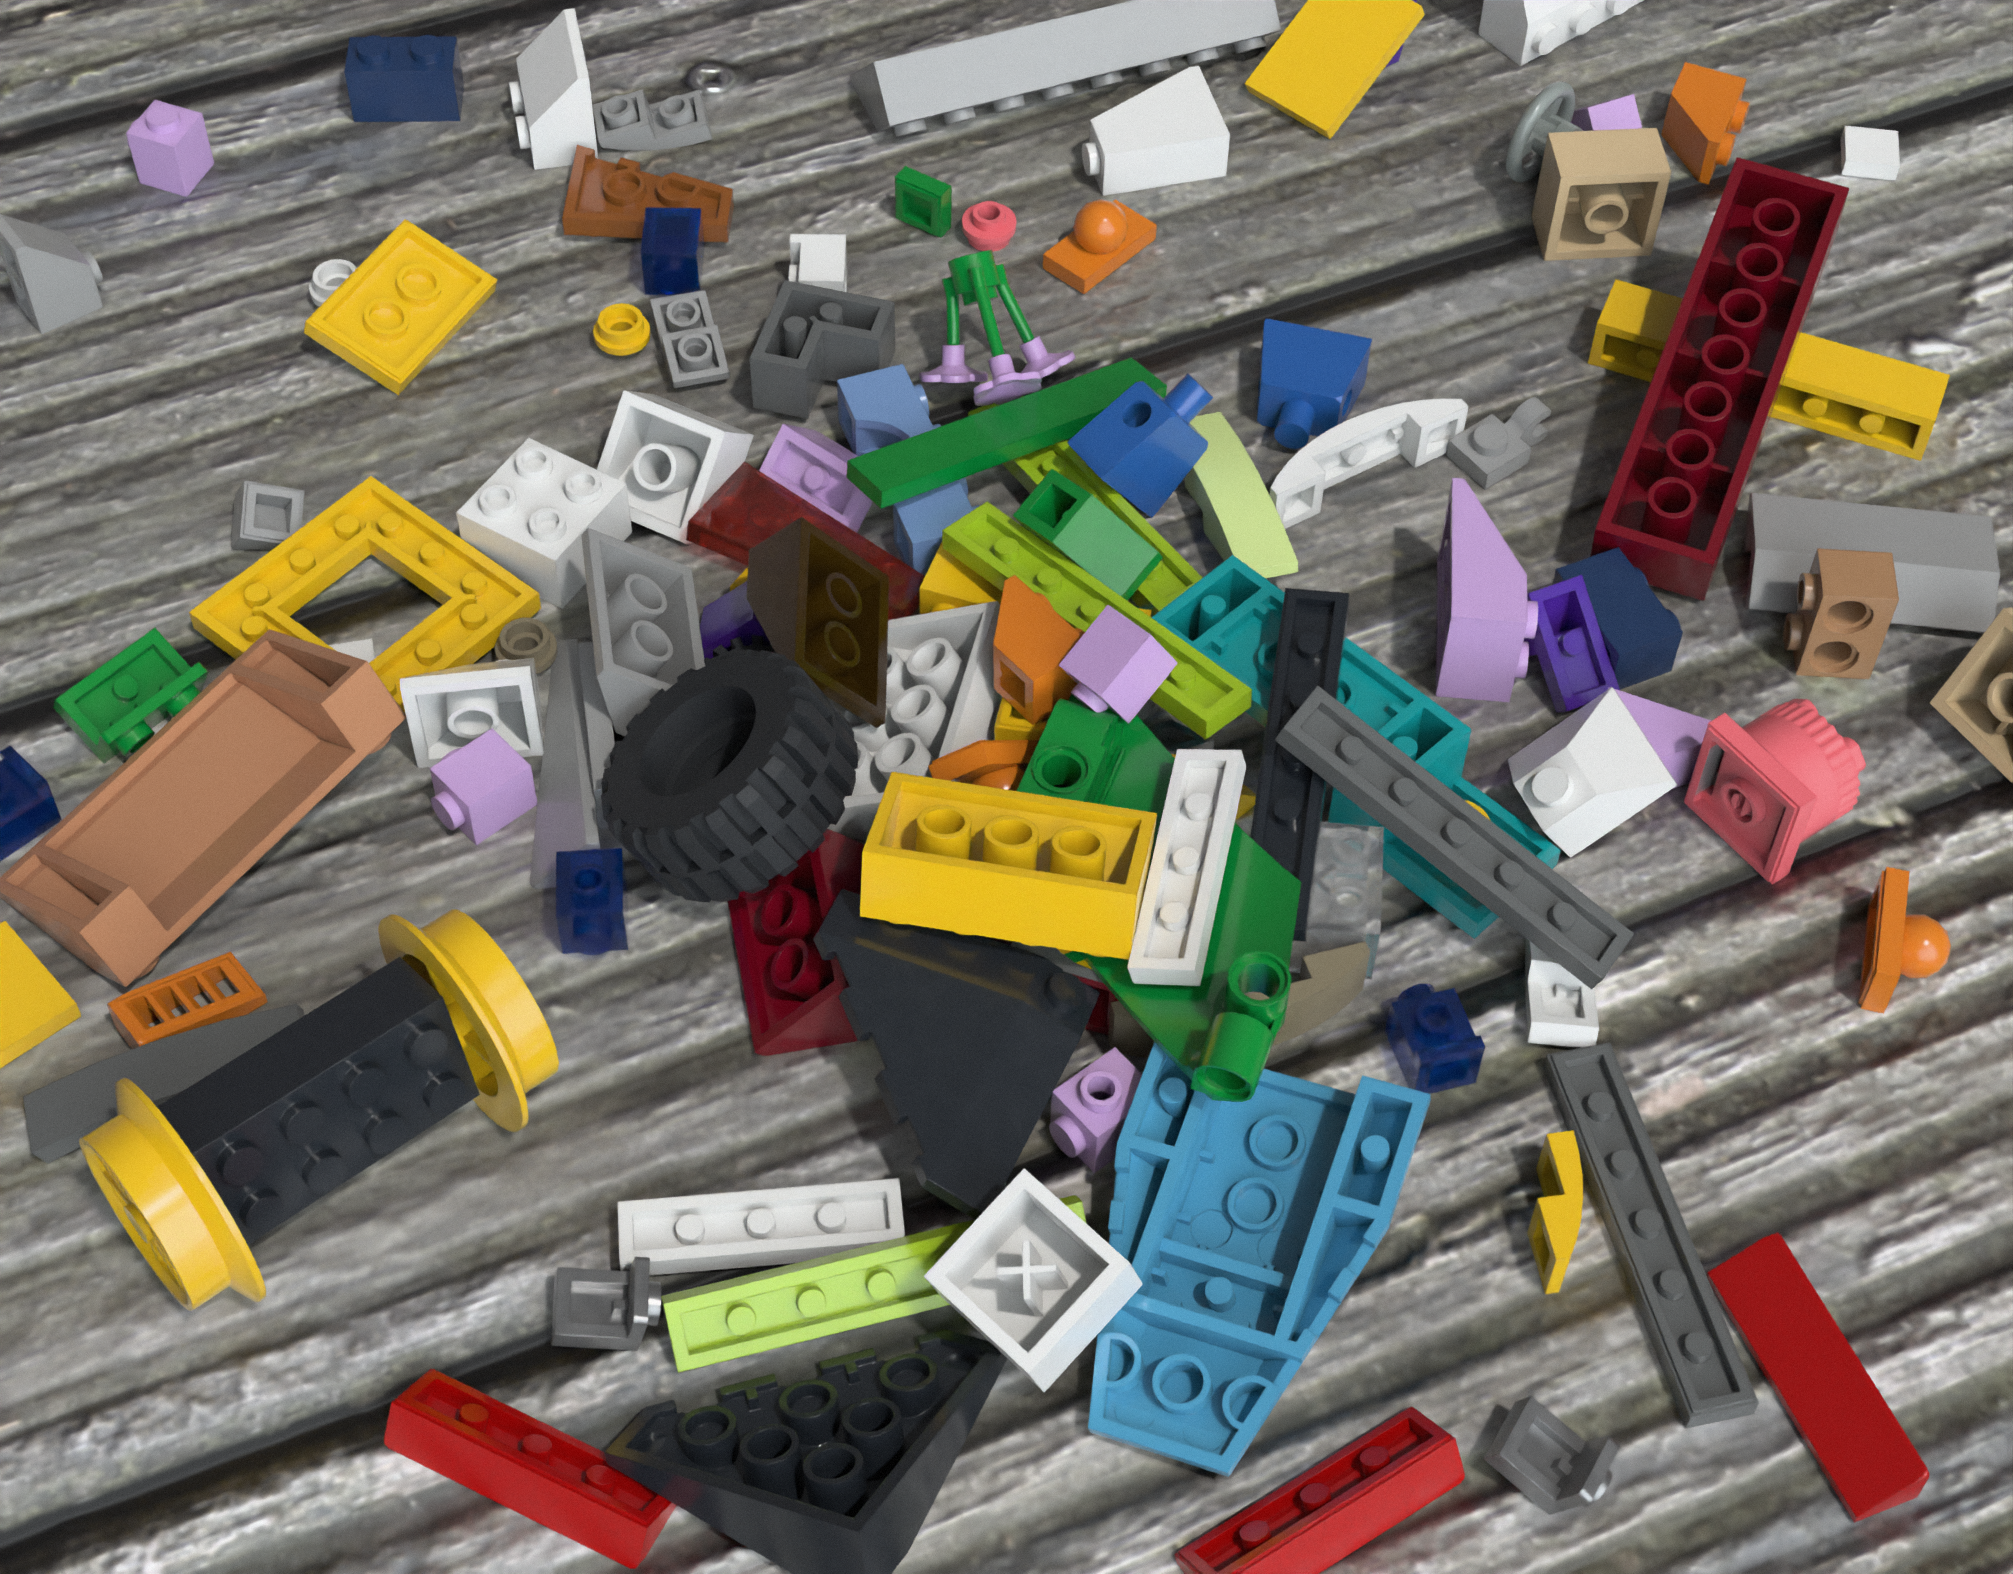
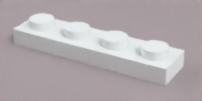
M1177 749L1127 967L1135 984L1200 986L1246 771L1242 750Z
M899 1178L618 1202L621 1271H630L635 1256L649 1257V1276L798 1263L905 1236Z

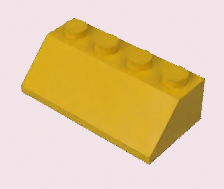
M891 772L862 851L860 916L886 920L893 924H910L953 931L961 935H978L1020 942L1028 946H1046L1088 953L1096 957H1114L1129 960L1146 887L1157 813Z

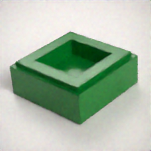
M904 166L895 176V218L942 238L951 228L952 186Z

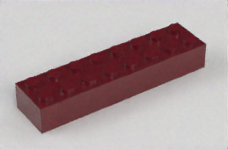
M1739 157L1736 158L1595 528L1590 557L1619 547L1633 567L1639 568L1644 573L1648 584L1698 600H1705L1837 234L1849 192L1848 187Z

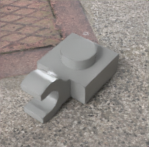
M1533 397L1523 402L1505 424L1495 415L1491 414L1449 439L1447 456L1486 490L1529 463L1530 446L1539 443L1548 434V430L1539 422L1549 417L1551 410L1538 398Z

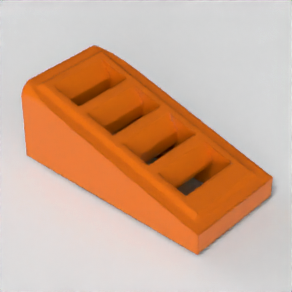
M228 952L131 990L107 1003V1007L117 1031L130 1048L134 1049L162 1038L222 1020L247 1015L268 1001L265 993L231 952ZM227 978L238 993L225 997L216 984ZM202 992L212 1002L203 1007L194 999L195 996ZM181 1005L187 1013L175 1017L171 1011ZM157 1019L161 1021V1023L156 1026H149L150 1023L154 1022Z

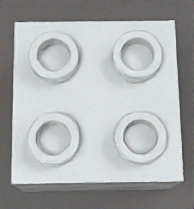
M530 438L456 512L461 539L539 592L541 599L562 609L586 584L581 538L583 532L587 528H591L621 541H625L632 533L626 483Z
M1025 1168L924 1275L926 1280L947 1303L1043 1392L1053 1384L1143 1285L1128 1260Z

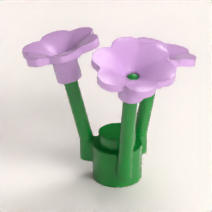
M992 250L977 252L948 261L951 277L941 279L946 296L947 344L942 345V365L929 372H920L919 380L921 382L966 383L969 381H988V373L977 371L965 364V345L960 344L959 296H962L964 306L978 304L992 355L988 363L993 380L980 384L973 389L975 405L986 406L993 403L1001 405L1037 392L1041 389L1040 382L1043 377L1055 372L1061 366L1068 364L1076 358L1073 351L1070 350L1062 353H1047L1040 336L1034 337L1008 284L1004 264H995ZM996 288L1023 342L1019 347L1027 364L1021 373H1015L1011 356L1005 354L990 301L998 298Z

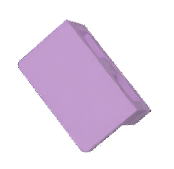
M782 424L757 474L758 477L846 532H858L873 503L872 500L846 478L847 460L858 457L856 454L816 430Z

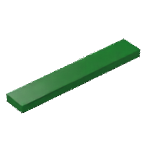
M1131 357L847 460L846 478L882 509L1072 438L1135 382L1144 381L1163 398L1166 396L1167 385Z

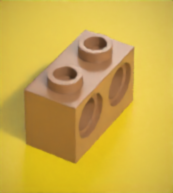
M1817 548L1810 572L1801 573L1798 580V608L1796 614L1788 613L1784 623V648L1786 650H1793L1796 675L1870 679L1899 601L1893 554L1891 552Z

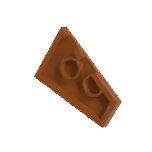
M577 145L562 216L564 235L728 243L734 209L733 189L675 172L663 177L641 171L640 162L621 157L617 164L595 158L594 149Z

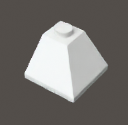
M534 658L503 659L495 662L469 664L400 678V691L418 768L433 767L452 750L464 747L491 728L520 756H543L541 700Z
M1613 687L1508 759L1513 784L1542 831L1570 858L1677 786L1674 778Z

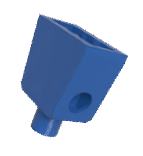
M1265 318L1259 361L1257 421L1262 426L1275 428L1274 436L1277 442L1290 449L1302 448L1308 443L1310 435L1318 437L1329 429L1345 422L1365 385L1372 338Z
M1189 373L1164 398L1144 381L1135 382L1067 443L1104 482L1152 518L1207 450L1208 441L1190 422L1213 397Z

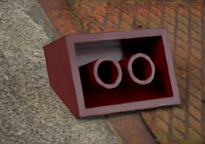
M828 828L823 833L825 837L823 843L813 853L808 850L796 861L799 866L785 877L778 874L768 881V887L754 894L745 891L740 892L738 899L728 901L754 1052L762 1056L858 1041L838 997L845 988L849 987L846 977L836 956L833 960H822L813 938L841 889L861 895L862 851L864 844Z

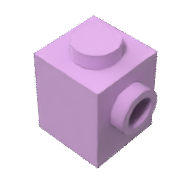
M154 100L144 113L131 124L126 132L128 146L132 153L139 183L187 197L214 165L202 113Z
M1107 605L1061 661L1059 666L1077 683L1070 693L1083 705L1090 707L1096 713L1105 712L1107 709H1110L1127 723H1130L1178 662L1151 634Z
M493 728L464 747L452 750L439 763L430 768L435 796L431 798V804L436 815L448 829L454 830L458 827L475 845H478L538 805L531 765Z
M1116 1047L1054 1089L1051 1098L1049 1129L1054 1141L1069 1157L1074 1158L1078 1156L1093 1173H1096L1115 1159L1117 1141L1142 1074Z

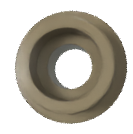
M519 618L503 627L495 644L497 661L503 659L534 658L536 674L548 669L554 663L558 648L554 634L545 624L533 618Z

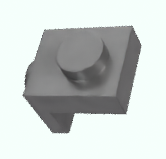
M635 1256L630 1271L557 1267L554 1278L551 1346L638 1351L647 1325H658L661 1310V1282L649 1281L650 1258Z
M1529 1396L1515 1401L1484 1460L1551 1515L1579 1506H1590L1604 1494L1612 1480V1472L1609 1468L1620 1445L1608 1435L1585 1442L1535 1398Z

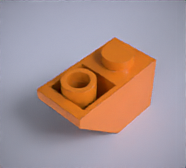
M1685 62L1670 95L1661 135L1696 180L1709 185L1717 164L1727 166L1736 140V135L1731 134V132L1740 134L1743 129L1750 107L1749 102L1742 101L1747 79Z
M1016 575L1006 579L1003 587L993 642L994 689L1032 725H1035L1051 715L1054 706L1060 698L1069 700L1070 692L1077 683L1059 664L1085 632L1080 628H1073L1054 611L1051 603L1043 594L1033 592Z

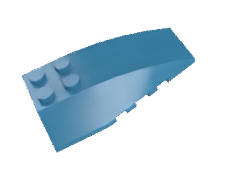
M1154 1041L1117 1141L1114 1165L1116 1171L1114 1197L1111 1200L1108 1225L1110 1233L1109 1244L1131 1263L1143 1285L1106 1324L1100 1333L1097 1334L1088 1429L1091 1433L1229 1477L1389 1229L1431 1101V1094L1363 1075L1356 1094L1263 1069L1255 1094L1250 1100L1244 1102L1211 1100L1205 1093L1191 1089L1192 1080Z

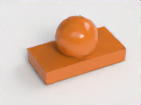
M1098 199L1086 203L1076 215L1073 226L1074 231L1043 254V269L1082 294H1085L1156 239L1157 225L1116 199L1112 202Z
M979 740L933 760L932 764L928 765L932 778L1017 791L1039 740Z
M1886 867L1885 871L1882 870L1868 904L1858 1004H1861V1009L1884 1014L1900 974L1908 978H1928L1937 973L1948 961L1951 944L1948 932L1940 923L1926 915H1906L1910 871Z

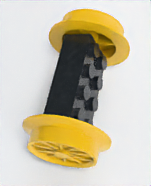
M451 909L421 929L401 916L395 914L386 916L379 923L378 933L387 965L158 1107L131 1080L123 1077L115 1082L117 1116L80 1138L79 1144L96 1182L126 1232L162 1283L187 1310L192 1311L228 1287L254 1302L263 1300L266 1297V1288L257 1263L248 1247L249 1244L471 1100L490 1119L508 1131L518 1132L527 1125L529 1113L525 1093L558 1071L559 1060L556 1046L535 999L515 967L489 934L467 914L460 910Z

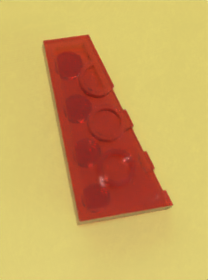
M745 461L688 521L687 541L748 566L750 549L800 517H803L889 576L888 620L909 617L920 605V586L925 577L923 574Z

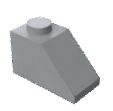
M0 214V253L16 302L41 335L103 307L97 284L103 282V276L96 260L89 251L80 253L64 233Z

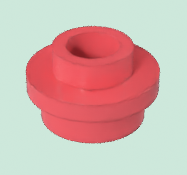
M993 201L981 202L969 207L962 216V231L967 237L969 244L980 251H998L1005 248L1015 234L1016 216L1010 208Z

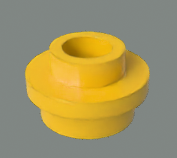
M625 303L613 304L603 309L593 328L594 341L598 348L608 354L618 356L630 355L640 351L648 344L651 334L649 322L642 315L641 311L637 307Z

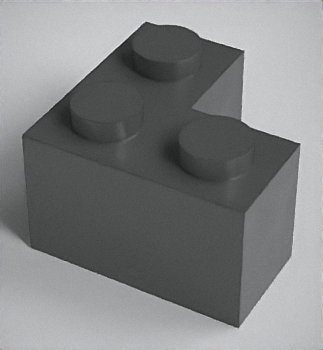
M784 280L750 356L753 408L808 419L825 379L837 382L839 379L888 368L895 354V302Z

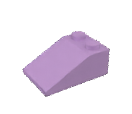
M1452 478L1437 557L1436 696L1510 702L1515 678L1525 679L1529 644L1524 642V638H1535L1538 621V602L1527 601V574L1466 480L1463 478Z

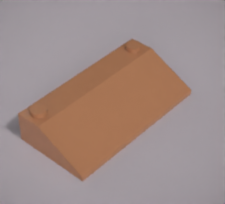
M269 629L0 877V898L94 971L127 987L134 979H138L150 972L158 963L160 954L367 755L375 753L384 747L391 738V732L406 719V715L367 661Z

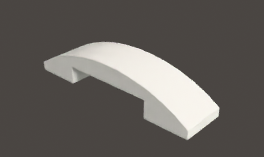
M1444 398L1395 404L1349 419L1312 440L1287 462L1270 487V497L1284 528L1291 527L1320 513L1324 489L1399 454H1402L1414 468L1446 454L1449 439L1464 431L1468 405L1462 399Z

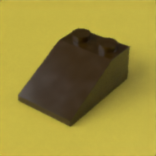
M800 517L749 550L746 598L776 653L785 655L788 660L795 661L828 698L875 728H878L886 723L889 576L803 517Z

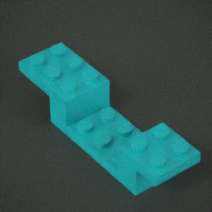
M1232 555L1151 618L1252 689L1251 708L1245 712L1266 727L1285 592ZM1345 637L1337 701L1463 800L1480 806L1487 813L1491 822L1551 869L1557 866L1561 852L1558 847L1462 777L1472 729ZM1333 787L1327 827L1473 939L1499 918L1480 901Z

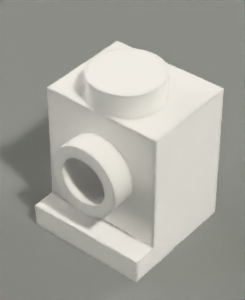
M790 234L791 265H789V281L847 292L846 234Z

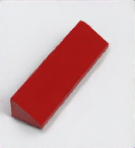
M1776 1232L1763 1237L1707 1272L1706 1276L1711 1288L1853 1522H1858L1917 1498L1929 1479V1471L1782 1236Z
M430 1369L391 1402L384 1436V1444L389 1449L630 1569H635L645 1559L677 1506L606 1463L603 1451L435 1369Z
M1411 1406L1175 1553L1176 1563L1184 1574H1320L1459 1485L1464 1480L1465 1472L1456 1438Z

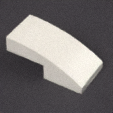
M1526 938L1525 1004L1528 1043L1581 1048L1596 1045L1599 1022L1594 988L1591 990Z

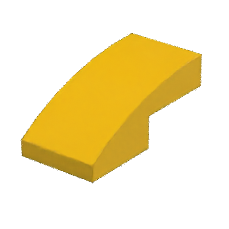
M1574 1130L1546 1134L1536 1167L1544 1197L1537 1198L1527 1235L1545 1294L1559 1293L1577 1241L1582 1218L1583 1174Z

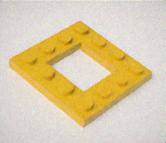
M370 476L192 609L189 615L195 630L234 659L239 658L269 629L334 650L290 616L372 554L442 604L441 607L369 663L405 713L400 691V678L474 664L495 647L500 632L506 624L519 618H531L541 610L539 592Z

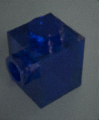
M622 848L556 852V919L562 954L600 955L608 951L628 950V886Z

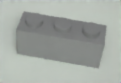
M587 528L581 535L596 675L615 732L626 736L628 733L626 729L628 723L636 713L641 715L651 705L649 699L662 688L665 691L678 682L677 677L690 668L698 670L705 666L692 568Z

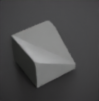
M244 481L235 493L231 548L240 550H272L302 527L304 490Z

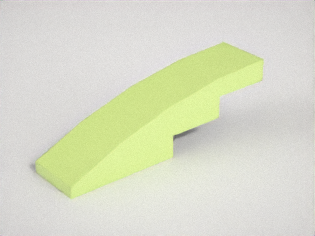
M1221 412L1196 416L1190 424L1208 441V447L1186 475L1185 488L1203 511L1205 535L1224 561L1234 555L1264 578L1298 572V560L1280 516L1258 470L1239 437Z

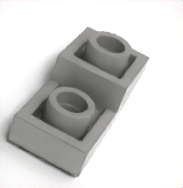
M643 89L626 95L614 96L606 101L592 105L597 137L602 148L631 151L661 150L693 145L713 139L706 104L700 89L683 95L671 96L666 100L650 105Z
M701 290L650 299V309L655 331L673 388L729 379L730 372L717 325H714L706 291Z

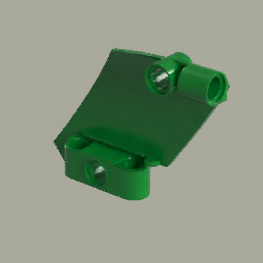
M1071 694L1069 700L1060 698L1054 706L1017 791L1157 813L1148 869L1149 875L1175 758L1137 714L1130 723H1127L1110 709H1107L1105 712L1096 713ZM1054 785H1066L1069 787L1058 788L1054 787ZM1234 823L1200 986L1135 984L1127 968L1129 960L1114 957H1096L1083 952H1079V954L1137 1023L1192 1080L1191 1089L1205 1093L1211 1100L1244 1102L1250 1100L1255 1094L1276 1034L1285 1021L1292 978L1289 965L1302 882L1281 866L1236 823ZM1259 992L1268 996L1269 999L1256 1000L1246 996L1245 993Z

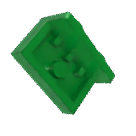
M153 628L56 698L53 708L102 763L105 764L119 752L125 757L136 753L155 735V732L152 730L153 727L169 715L172 718L175 717L202 692L208 671L200 662L190 667L156 628Z

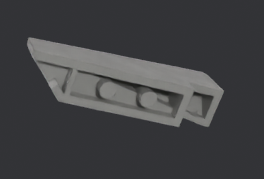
M592 636L560 640L557 643V657L551 667L543 746L544 754L542 756L530 885L534 889L605 881L600 829H608V823L603 818L601 782L604 769L611 767L609 755L615 745L612 719L610 718L596 675Z

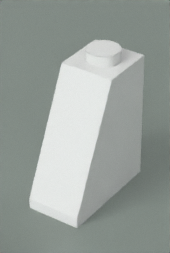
M1189 67L1091 119L1089 143H1083L1082 145L1083 165L1088 176H1095L1102 196L1226 176L1230 133L1200 67Z

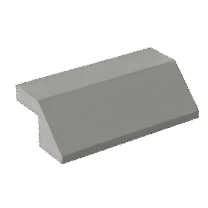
M1758 493L1749 494L1743 553H1751L1745 610L1796 614L1798 608L1797 585L1800 574L1810 572L1817 548L1891 552L1893 554L1899 601L1890 624L1984 634L1994 621L2000 568L1992 517Z

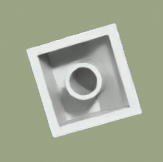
M575 8L564 9L516 58L519 81L509 82L513 113H524V116L515 117L520 149L531 148L534 170L573 165L577 145L594 149L595 158L598 159L589 75Z
M623 390L597 470L626 483L631 521L685 544H692L734 492L754 435L655 394Z

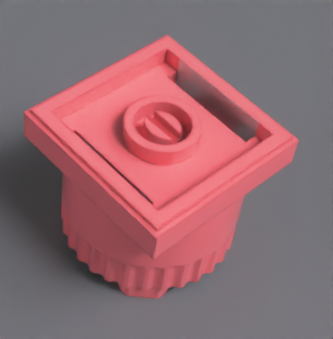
M1793 699L1781 705L1779 704L1743 727H1740L1726 713H1723L1708 723L1684 803L1766 881L1773 885L1789 874L1800 843L1847 814L1857 804V796L1860 795L1858 775L1859 772L1865 769L1866 763L1857 742L1849 737H1842V735L1838 734L1835 727L1829 724L1824 716L1819 715L1814 704L1808 699Z

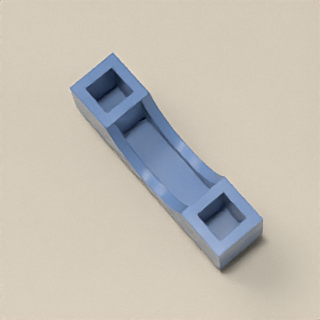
M903 364L837 380L838 421L852 452L857 456L941 427L940 424L932 425L929 419V405L925 391L921 384L913 385ZM966 478L893 504L894 544L913 584L923 582L942 542V530L979 507V505L972 507L968 500Z

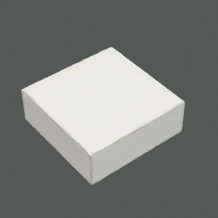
M1844 126L1840 140L1842 175L1896 180L1900 168L1898 131Z

